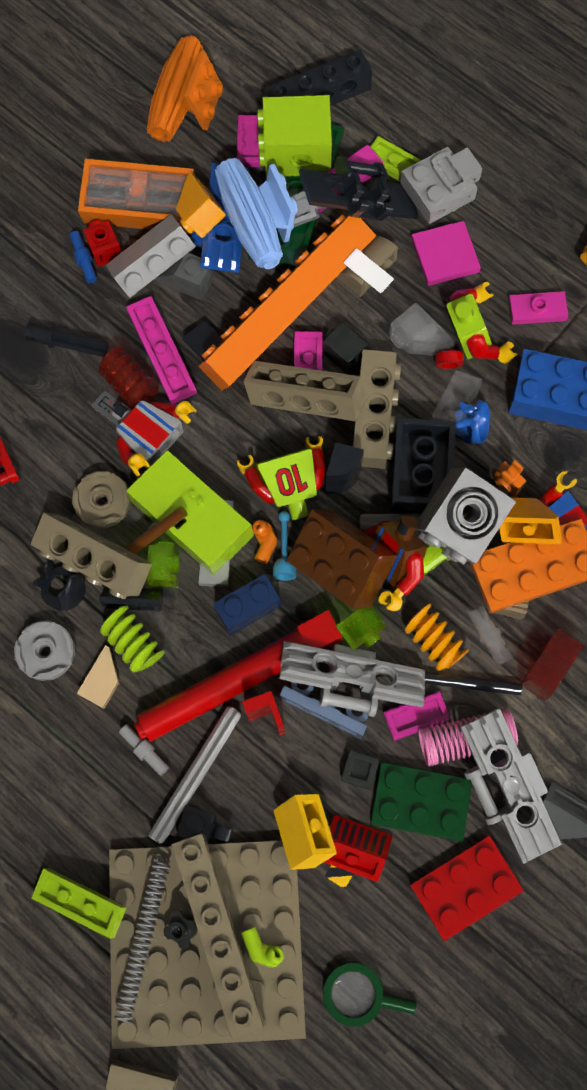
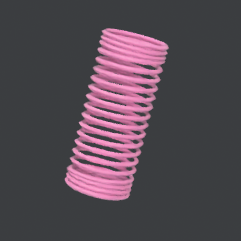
M502 709L501 712L516 745H518V735L513 716L509 709ZM481 715L477 717L472 716V718L467 717L466 720L462 718L461 721L457 719L456 722L452 720L451 723L446 722L445 725L441 723L440 726L436 724L435 727L431 725L429 728L427 726L420 728L419 740L427 766L438 765L439 759L443 764L444 757L447 762L450 761V758L454 761L455 756L459 760L461 758L460 754L464 759L466 754L470 758L471 751L462 731L461 733L459 731L458 723L462 726L463 722L466 724L481 717ZM442 727L445 730V737L443 735ZM437 728H438L439 733H440L441 743H440V740H439V737H438V734H437ZM432 730H433L434 735H435V742H434V739H433V736H432Z

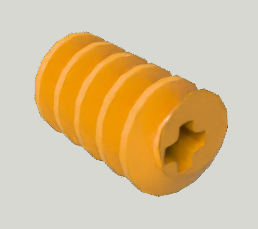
M428 604L411 618L405 628V633L416 632L412 641L414 643L424 641L420 648L421 652L432 650L428 660L432 662L440 659L436 666V669L440 671L454 665L470 649L459 650L463 643L462 639L455 642L451 641L455 631L452 630L444 633L443 630L447 622L443 621L436 624L435 621L439 613L435 612L429 615L427 612L431 604Z

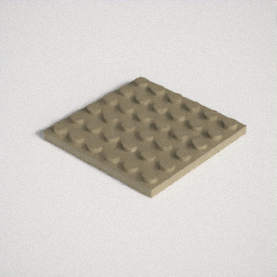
M282 841L208 844L264 1021L263 1028L231 1039L199 932L197 931L196 935L190 939L191 945L187 949L179 948L177 942L164 936V928L169 925L171 921L170 915L173 911L180 910L183 914H188L194 918L172 846L109 850L110 899L127 907L115 938H110L112 1049L306 1039L297 869L290 870ZM158 858L159 861L170 865L169 869H164L169 874L162 875L167 878V881H159L164 883L166 887L159 888L164 891L163 894H157L163 899L157 901L161 904L160 907H154L159 910V913L154 914L158 917L157 920H151L156 923V926L151 927L155 932L148 933L153 937V939L148 940L152 945L147 947L150 952L144 953L148 958L143 960L146 962V965L141 966L145 970L143 973H140L143 976L139 980L142 984L136 986L140 989L138 993H135L138 996L134 1000L137 1005L131 1006L135 1009V1012L130 1013L134 1018L126 1023L115 1019L114 1016L129 1017L116 1012V1009L130 1010L119 1006L117 1003H131L119 998L120 995L132 996L121 992L122 988L135 990L124 986L122 983H135L125 979L124 976H136L126 972V969H137L129 966L128 962L140 963L130 959L129 956H140L131 952V949H141L133 946L132 943H144L136 940L134 936H144L135 931L137 929L147 930L139 927L137 924L147 923L140 920L139 917L147 916L142 914L141 910H150L143 907L142 904L150 903L145 901L144 897H153L146 894L145 891L153 890L148 888L147 885L155 884L149 881V878L155 877L151 875V871H158L152 868V865H160L153 860ZM256 927L262 943L278 946L283 950V961L277 967L272 968L253 962L241 933Z

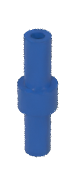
M73 231L69 236L75 249L74 257L78 266H81L87 283H93L97 280L91 264L93 258L89 249L85 247L80 232Z

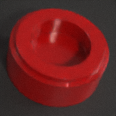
M449 350L435 354V365L438 368L455 369L464 364V355L461 351Z

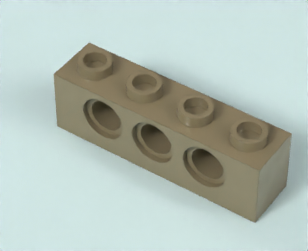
M365 349L362 352L360 376L366 401L357 422H355L353 447L364 449L362 467L385 469L387 460H392L394 443L389 442V433H395L396 416H391L392 406L397 407L399 389H393L394 380H400L401 363H396L397 352ZM383 380L386 385L376 386L373 384V381ZM372 406H380L384 411L374 413L370 408ZM377 432L381 435V438L372 440L367 434Z
M254 361L243 381L250 404L357 422L366 401L361 376Z
M43 513L30 544L40 550L39 554L41 556L63 562L62 567L74 573H83L86 575L88 582L98 586L105 585L110 588L109 593L122 599H126L127 596L140 595L153 564L76 522L55 513ZM66 540H68V548H67V549H66V547H65V542H66ZM89 552L92 554L91 562L88 559ZM113 564L116 567V572L114 575L112 574Z

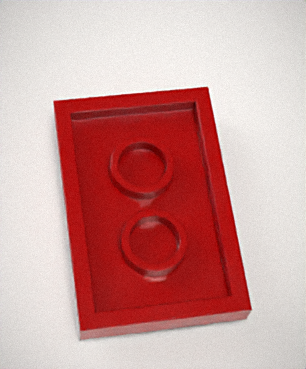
M487 836L410 885L444 942L524 891L490 836Z

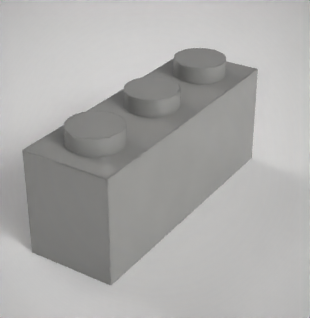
M171 214L106 264L113 278L130 298L196 246Z

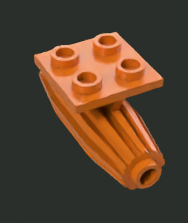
M185 36L179 39L164 64L150 105L147 133L158 141L169 142L172 140L187 111L195 115L202 130H208L209 124L215 116V107L219 97L222 95L223 85L214 70L213 64L204 51L203 45L194 36Z

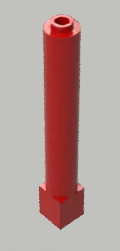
M329 610L297 626V630L136 715L139 721L134 723V726L142 740L147 737L152 742L280 673L284 641L328 650L335 644L341 643L343 635Z

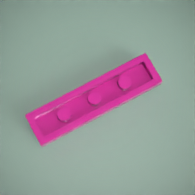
M152 296L126 306L130 319L170 403L174 404L197 394L196 388Z

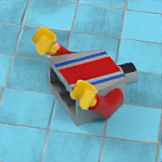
M140 401L133 410L124 403H119L113 410L112 416L121 422L116 428L118 435L116 444L122 462L129 466L138 477L140 475L139 468L144 466L148 470L184 432L179 419L189 424L191 420L187 415L191 412L196 413L197 410L188 401H182L178 405Z

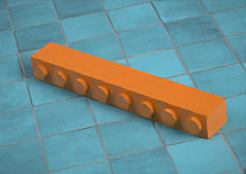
M341 214L330 225L333 230L328 235L325 232L322 233L313 242L316 248L311 253L307 250L304 251L294 261L298 266L293 271L289 268L277 278L280 284L274 290L269 287L258 298L261 303L255 309L250 306L239 317L242 322L236 328L232 324L220 336L223 341L217 347L212 344L201 355L205 360L198 367L221 391L228 388L347 267L344 262L356 248L362 251L376 237L375 233L361 218L351 217L350 214L345 217Z

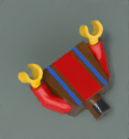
M403 516L402 519L391 522L387 520L382 521L364 531L371 538L398 555L385 579V583L394 593L390 591L382 592L378 599V602L383 605H387L390 602L386 607L390 611H398L402 606L401 597L403 595L407 596L424 577V557L427 547L424 541L417 537L418 535L415 531L419 524L411 516Z

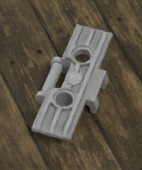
M285 641L283 643L279 679L320 687V707L326 708L327 705L366 712L367 716L374 717L377 711L378 699L422 708L424 706L425 670L379 661L376 660V652L336 644L332 651ZM325 663L329 665V672H321L316 667V664ZM384 675L389 678L391 683L388 685L381 684L375 676ZM339 682L360 685V696L367 700L330 693V691H336Z
M500 708L460 726L477 764L467 770L464 775L467 780L472 782L487 815L485 817L487 825L503 821L523 864L562 845L540 797L548 793V790L528 749L519 751ZM496 749H503L506 753V759L492 764L490 760L491 753ZM492 774V776L496 777L505 795L503 797L504 807L497 809L482 775ZM522 806H529L532 810L531 819L525 823L519 822L516 817L518 809Z

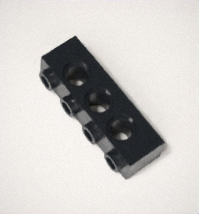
M360 49L265 87L264 97L330 95V106L371 90L372 69Z

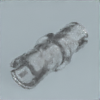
M484 605L478 607V610L474 609L467 614L480 635V643L486 645L497 667L514 658L500 636L502 631L500 628L495 627Z

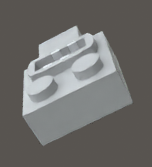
M446 147L403 170L400 183L428 224H431L475 200L477 193L475 182L480 180L482 167L468 147L456 154H453L450 148Z

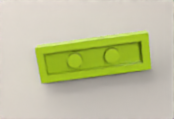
M50 868L42 870L31 899L109 939L115 938L127 909L126 906Z

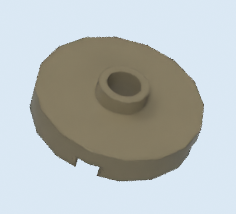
M96 471L83 477L78 486L75 487L72 504L77 516L86 525L93 528H109L117 525L126 517L130 509L131 500L126 492L128 487L122 479L109 471ZM100 498H107V502L105 504H98V500Z

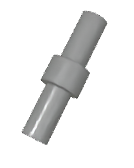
M128 724L119 731V734L134 748L133 753L141 761L145 760L160 776L169 769V766L154 752L155 748L147 739L142 740Z

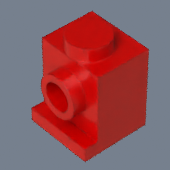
M94 220L88 224V228L83 229L97 267L108 264L122 253L109 220L105 222Z

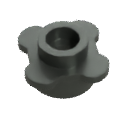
M175 910L170 915L171 921L169 925L164 928V936L177 942L179 948L187 949L191 945L190 939L198 931L195 919L188 914H183L180 910Z

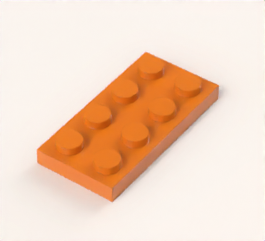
M582 519L560 526L561 544L510 542L484 551L476 564L470 563L489 614L587 581V530Z

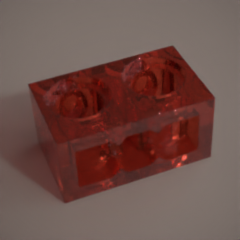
M558 629L551 636L521 681V684L546 701L552 696L584 645Z

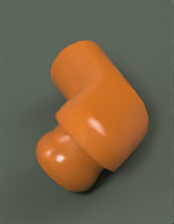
M257 520L254 522L252 529L260 547L254 559L267 565L278 539L268 522Z

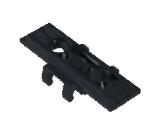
M339 156L334 165L336 174L300 169L299 171L309 205L349 210L351 217L379 221L384 220L388 216L417 219L419 217L414 202L403 186L397 183L386 182L389 176L382 163L367 164L349 161L346 157ZM358 174L371 176L370 186H362ZM332 188L336 189L341 196L337 195Z

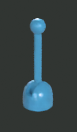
M282 511L278 516L281 521L282 557L274 563L273 578L288 581L296 578V568L287 562V522L290 519V515L288 512Z

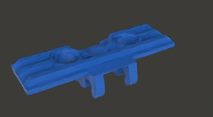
M212 163L209 190L226 216L203 238L193 231L190 239L195 245L202 246L200 268L239 273L242 243L239 241L222 203L215 175V169L220 164Z

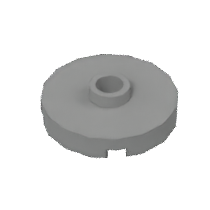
M51 621L35 622L27 626L21 632L18 641L16 640L14 646L15 660L20 670L30 678L40 681L54 680L63 675L72 665L75 656V643L70 633L61 625ZM50 647V654L42 656V649Z

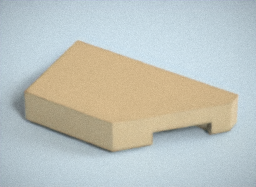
M106 645L77 692L79 696L105 709L119 685L112 652Z

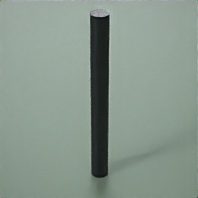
M425 672V684L520 696L522 694L523 686L521 683Z

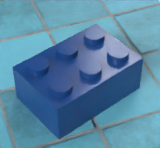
M524 349L518 363L508 414L587 430V362Z

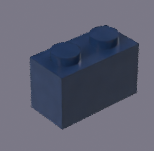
M264 574L216 601L213 605L231 636L280 608L281 600L268 577Z

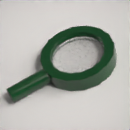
M345 963L336 967L328 975L323 987V1001L328 1013L337 1022L346 1026L360 1027L371 1022L379 1013L381 1007L415 1014L417 1001L383 994V987L379 977L370 967L361 963Z

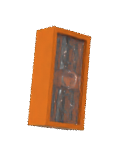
M85 159L78 212L85 224H89L94 220H102L103 222L109 220L111 226L151 230L171 214L180 224L179 221L182 218L176 207L187 175L191 172L195 176L194 169ZM180 224V226L183 228V230L185 231V233H189V232Z

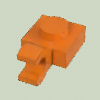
M516 460L512 462L511 466L506 461L497 468L493 477L496 480L497 487L506 494L510 493L513 497L522 490L526 483V480L520 475L524 467Z

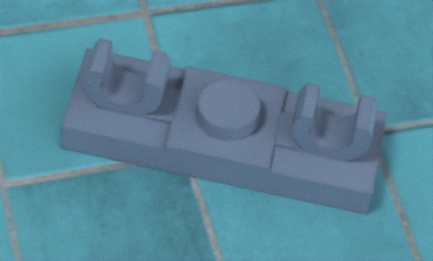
M291 682L292 689L286 686L283 687L280 693V700L362 739L367 728L366 725L362 724L368 718L366 712H363L362 716L356 717L352 714L351 709H346V715L335 709L336 706L327 705L326 708L320 707V699L316 700L307 697L312 694L314 686L309 685L306 690H300L296 682Z

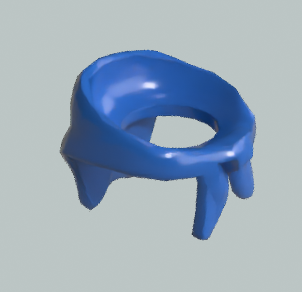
M477 400L475 406L460 402L461 410H457L454 413L457 418L455 435L468 444L484 443L487 439L490 425V410L487 402Z

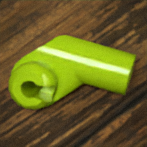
M256 927L241 933L253 962L272 968L277 967L283 961V950L278 946L262 943Z

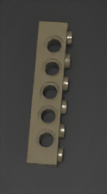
M199 834L171 844L231 1039L264 1027L263 1017L206 837L203 834Z

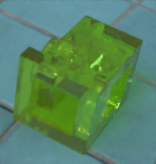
M160 541L157 542V545H149L148 561L153 563L146 578L149 586L179 588V581L174 573H179L180 556L176 555L174 551V543Z

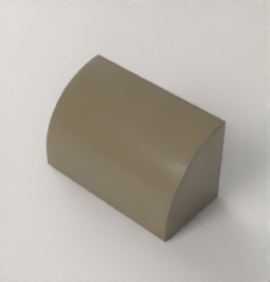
M376 236L361 252L386 272L397 260L398 247L388 239ZM348 266L336 277L359 297L371 287L370 284Z
M116 1060L110 1066L106 1090H175L179 1076Z

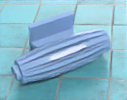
M230 158L222 161L220 165H217L215 175L222 203L239 241L258 267H264L265 269L274 268L279 264L283 256L276 228L283 242H289L291 231L294 228L295 214L298 211L295 199L288 194L285 177L283 174H279L275 164L269 165L267 180L258 187L239 159Z

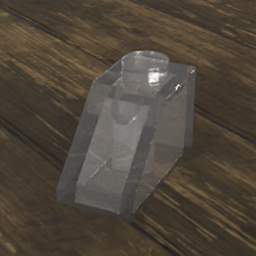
M417 303L413 304L391 323V341L397 348H403L408 354L435 355L442 351L453 350L455 341Z

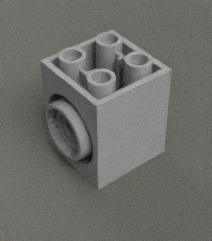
M466 467L451 468L417 520L419 524L416 529L419 532L417 537L431 547H442L444 549L442 554L455 563L459 562L464 565L466 562L476 564L516 501ZM465 506H466V508H467V516L464 518V517H463V509H464Z

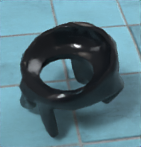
M46 561L44 563L45 575L33 582L34 586L41 589L42 600L48 606L60 611L75 608L83 600L86 593L83 574L81 572L74 573L68 571L62 566L52 570L49 562ZM58 576H68L69 578L64 590L59 592L58 597L53 596L50 592L51 582Z

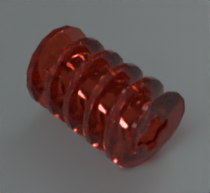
M117 346L102 359L98 369L99 374L106 379L109 385H113L114 391L120 393L121 398L127 401L130 408L134 409L140 401L149 403L158 393L159 386L151 387L153 379L151 377L144 379L146 371L144 369L137 371L139 364L136 361L130 363L131 355L128 353L123 355L124 347Z

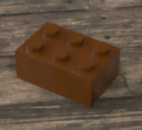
M311 510L287 562L350 608L356 609L372 606L398 555L332 510Z

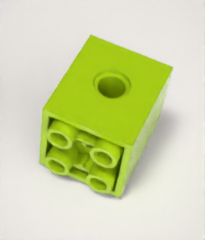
M330 95L263 97V109H258V141L260 166H265L266 177L269 165L275 164L279 174H283L284 177L300 176V169L322 172L330 171L332 154Z

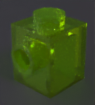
M372 606L357 609L336 625V628L353 651L363 644L369 648L382 638L379 632L387 627Z

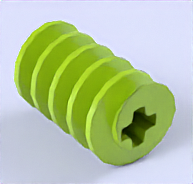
M123 606L107 618L100 629V633L103 636H108L107 641L110 645H116L115 651L117 654H123L122 660L125 663H131L129 669L132 672H139L156 663L165 652L161 650L154 653L153 650L158 643L156 641L149 644L146 643L150 633L146 632L140 635L139 631L143 624L138 623L132 626L131 623L136 616L131 614L125 617L124 614L128 610V606Z

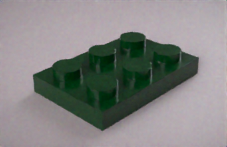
M381 763L370 825L463 842L472 782L465 778Z

